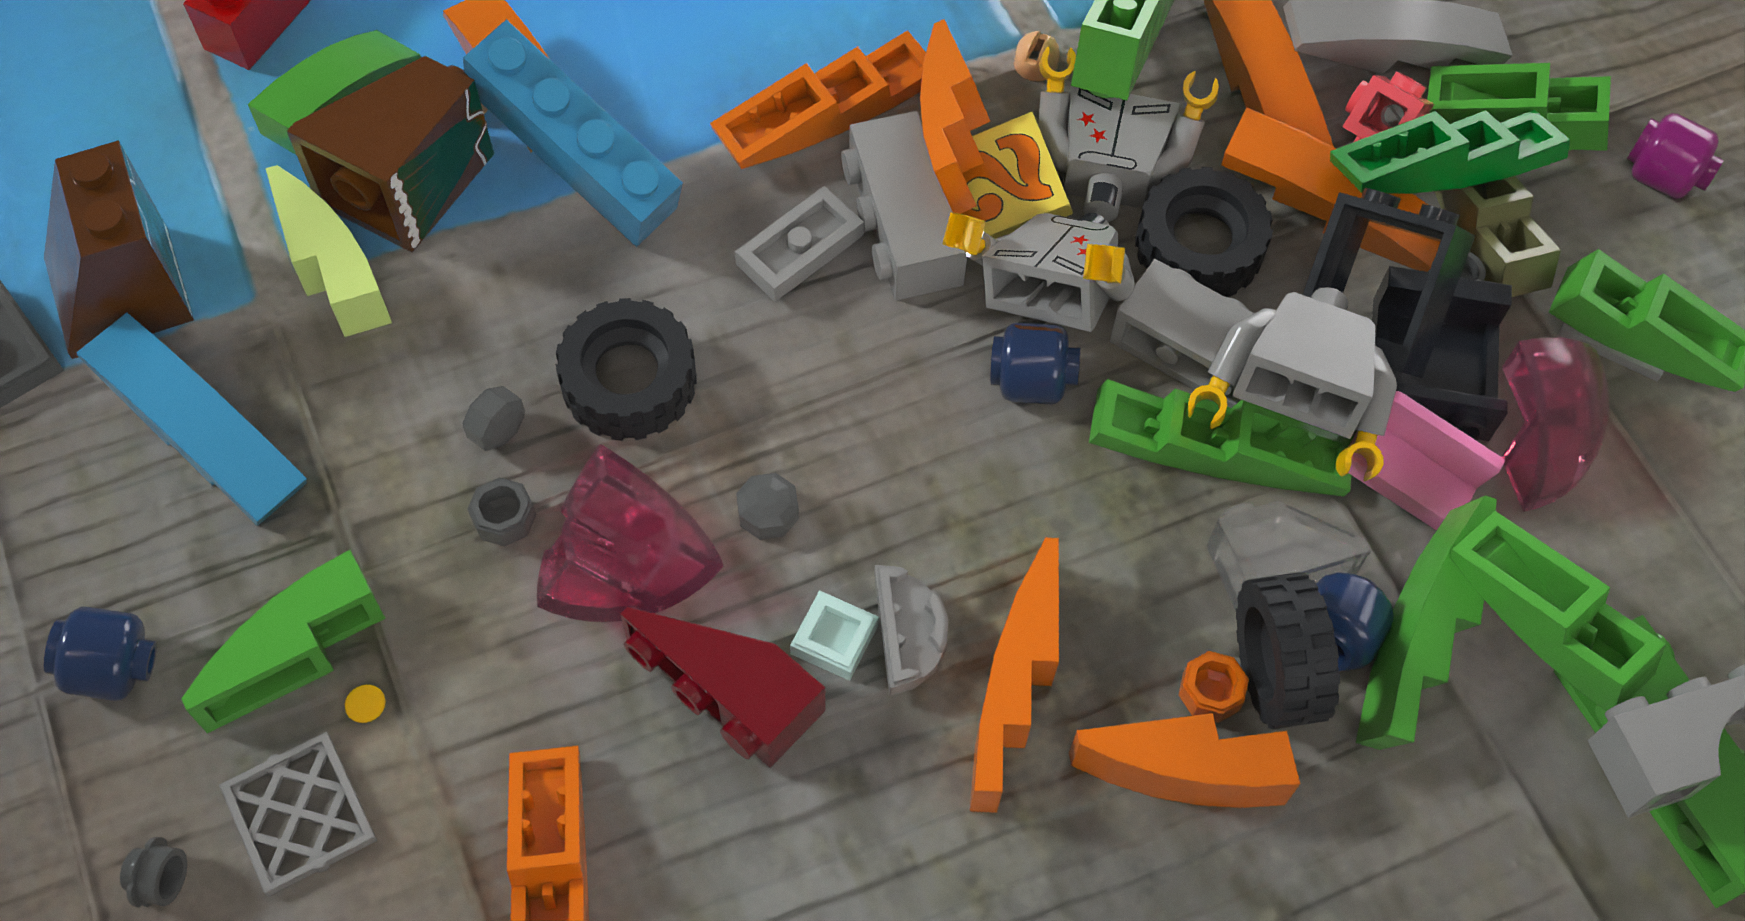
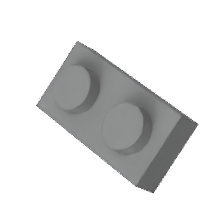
M823 186L735 251V262L755 284L776 302L864 236V221L830 190Z

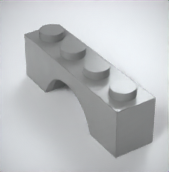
M1745 664L1731 671L1727 675L1729 680L1711 685L1707 677H1699L1670 690L1666 694L1668 697L1666 700L1649 705L1646 698L1640 696L1624 701L1605 712L1608 722L1588 740V743L1628 818L1691 798L1721 775L1718 752L1722 731L1728 725L1745 724Z

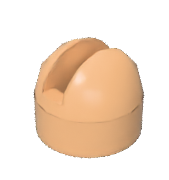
M1041 31L1027 33L1019 41L1015 52L1014 67L1021 77L1035 82L1046 80L1040 72L1039 63L1043 52L1048 46H1050L1047 59L1048 65L1052 70H1058L1060 51L1055 38L1051 35L1041 34ZM1033 51L1040 52L1037 61L1029 58Z

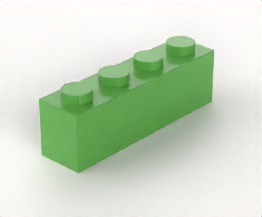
M1094 0L1081 26L1071 86L1088 90L1093 95L1101 98L1115 97L1128 100L1174 0Z
M1641 615L1631 621L1666 643L1655 675L1630 698L1644 696L1650 705L1668 699L1666 694L1670 690L1690 681V679L1675 660V655L1669 642L1662 635L1656 633L1646 618ZM1554 670L1553 672L1596 733L1608 722L1605 716L1606 711ZM1725 728L1720 737L1718 752L1721 775L1691 798L1649 811L1715 908L1745 894V751L1738 748Z

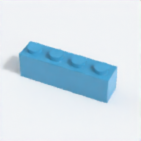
M507 19L463 57L464 72L475 80L481 104L636 247L677 209L683 182Z

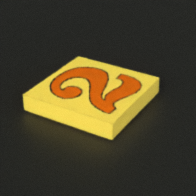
M1033 112L973 135L984 163L963 172V176L977 206L961 214L986 221L983 230L985 233L996 239L1014 232L1037 214L1049 213L1064 217L1073 214Z

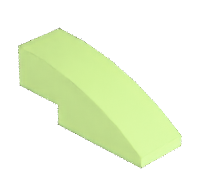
M278 165L265 168L291 262L306 295L310 296L323 291L327 292L331 308L344 337L391 324V318L368 260L348 227L333 209L304 182Z

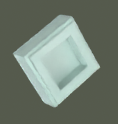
M819 590L790 645V653L850 681L878 627L879 617Z

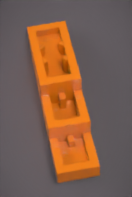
M1203 0L1231 91L1240 89L1245 107L1299 129L1333 146L1322 110L1297 51L1294 50L1293 42L1272 1Z
M945 19L933 25L923 62L920 92L922 127L936 177L952 211L961 214L977 206L963 176V172L984 163L970 131L991 121L968 67Z
M907 30L867 56L857 46L816 73L806 63L711 122V128L741 169L795 153L850 130L851 124L868 121L920 93L923 62L926 52Z
M1246 107L1224 153L1221 166L1276 187L1272 200L1327 221L1322 232L1323 234L1327 228L1339 192L1358 198L1362 196V193L1330 162V151L1336 148L1299 129ZM1387 193L1401 199L1398 206L1400 210L1419 214L1422 204L1428 205L1414 194ZM1369 221L1360 248L1409 268L1428 272L1431 269L1440 242Z
M1045 537L1015 595L994 654L975 742L970 812L997 813L1003 792V747L1025 748L1031 729L1032 685L1052 686L1059 664V538Z
M579 746L509 753L507 874L511 884V921H589L585 821Z

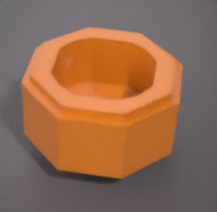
M1208 651L1187 663L1182 676L1179 697L1192 716L1213 713L1215 723H1219L1240 711L1245 702L1249 678L1234 657Z

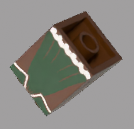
M423 56L294 122L287 130L311 190L322 198L336 214L413 253L494 155L475 80L470 78L463 69L453 65L447 67L427 56Z
M114 141L55 159L44 260L67 352L72 359L78 358L76 352L125 313L130 314L152 334L194 321L168 228L120 141Z

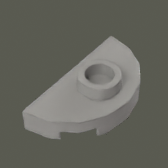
M875 565L874 576L889 695L892 696L915 689L934 674L946 652L948 616L940 595L935 590L931 591L922 581L908 575V570L896 566Z

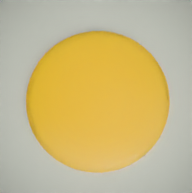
M374 685L356 687L348 694L345 700L346 714L351 720L358 723H367L375 720L385 708L386 700L384 693Z

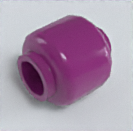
M1676 113L1667 114L1660 122L1651 118L1627 157V160L1634 163L1632 176L1636 181L1673 199L1685 197L1694 186L1705 191L1724 161L1714 155L1719 144L1717 133Z

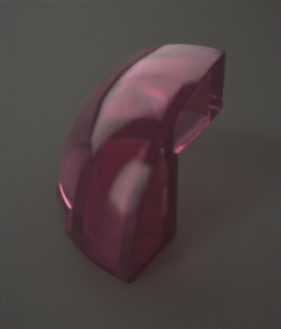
M1538 338L1518 341L1502 367L1525 420L1524 425L1501 456L1505 460L1503 465L1523 512L1548 505L1571 491L1585 476L1602 446L1609 419V387L1604 366L1598 352L1585 342L1567 338Z
M599 444L580 472L561 507V513L567 517L562 526V534L551 548L544 551L537 582V607L566 618L591 622L622 621L620 613L627 607L655 614L684 601L699 591L724 567V564L715 546L703 529L669 493L630 462Z

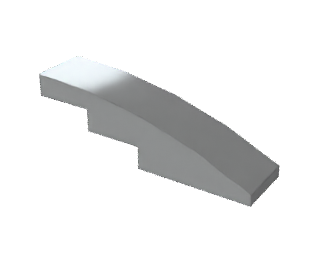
M1289 0L1283 7L1295 51L1384 74L1398 60L1431 69V66H1447L1455 58L1479 65L1504 64L1513 56L1499 13L1457 3L1435 0Z

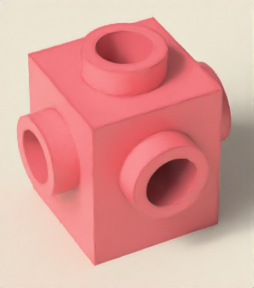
M1398 71L1395 72L1391 80L1385 76L1373 75L1369 83L1362 81L1349 99L1345 111L1350 113L1342 127L1357 135L1354 140L1356 142L1392 128V126L1386 123L1384 118L1386 109L1391 105L1396 104L1403 109L1404 116L1398 124L1400 125L1429 114L1434 104L1422 97L1427 87Z

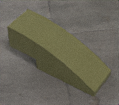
M1515 176L1465 188L1434 191L1441 209L1458 214L1459 219L1456 225L1475 235L1470 252L1476 255L1484 264L1486 271L1484 281L1512 285V297L1552 288L1561 249L1531 218L1530 211L1534 196Z

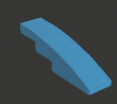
M125 313L76 352L77 356L168 446L171 444L212 486L215 484L255 525L259 526L307 484V478L250 422L130 314Z

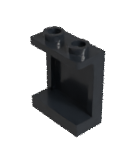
M1394 266L1388 267L1373 299L1372 322L1376 325L1375 337L1403 345L1429 272ZM1460 277L1423 378L1392 370L1397 381L1396 391L1407 395L1476 441H1490L1508 414V402L1504 399H1498L1499 330L1502 320L1512 306V285Z

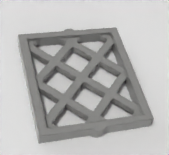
M327 731L280 755H271L266 762L219 784L263 891L268 897L316 872L326 871L331 864L377 841ZM313 751L318 752L309 774L287 769L291 762ZM328 757L340 783L319 777ZM267 774L273 775L263 797L242 792L245 785ZM283 778L304 784L295 806L274 801ZM315 787L336 793L327 815L306 810ZM346 797L358 824L338 819ZM238 801L258 807L250 828ZM269 810L290 816L281 839L259 833ZM301 819L323 825L313 848L291 842ZM333 828L355 834L352 841L331 852L324 851ZM256 843L277 848L268 870ZM287 852L309 858L304 866L284 876L277 875Z

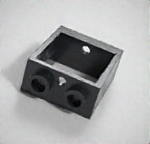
M1364 188L1361 198L1339 192L1302 295L1311 298V295L1316 290L1326 287L1344 292L1369 221L1440 242L1403 345L1375 337V345L1382 349L1392 370L1423 378L1475 235L1456 225L1459 219L1458 214L1438 207L1422 204L1419 214H1414L1398 209L1401 199L1384 192Z

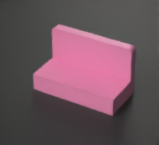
M1396 391L1385 435H1378L1375 443L1384 457V465L1380 473L1364 482L1367 462L1358 453H1353L1352 465L1348 473L1437 531L1449 511L1469 503L1476 489L1500 472L1505 460L1407 395ZM1357 430L1355 436L1353 437V439H1352V441H1351V443H1350L1349 446L1355 444V441H1356V438H1357V434H1358V430Z

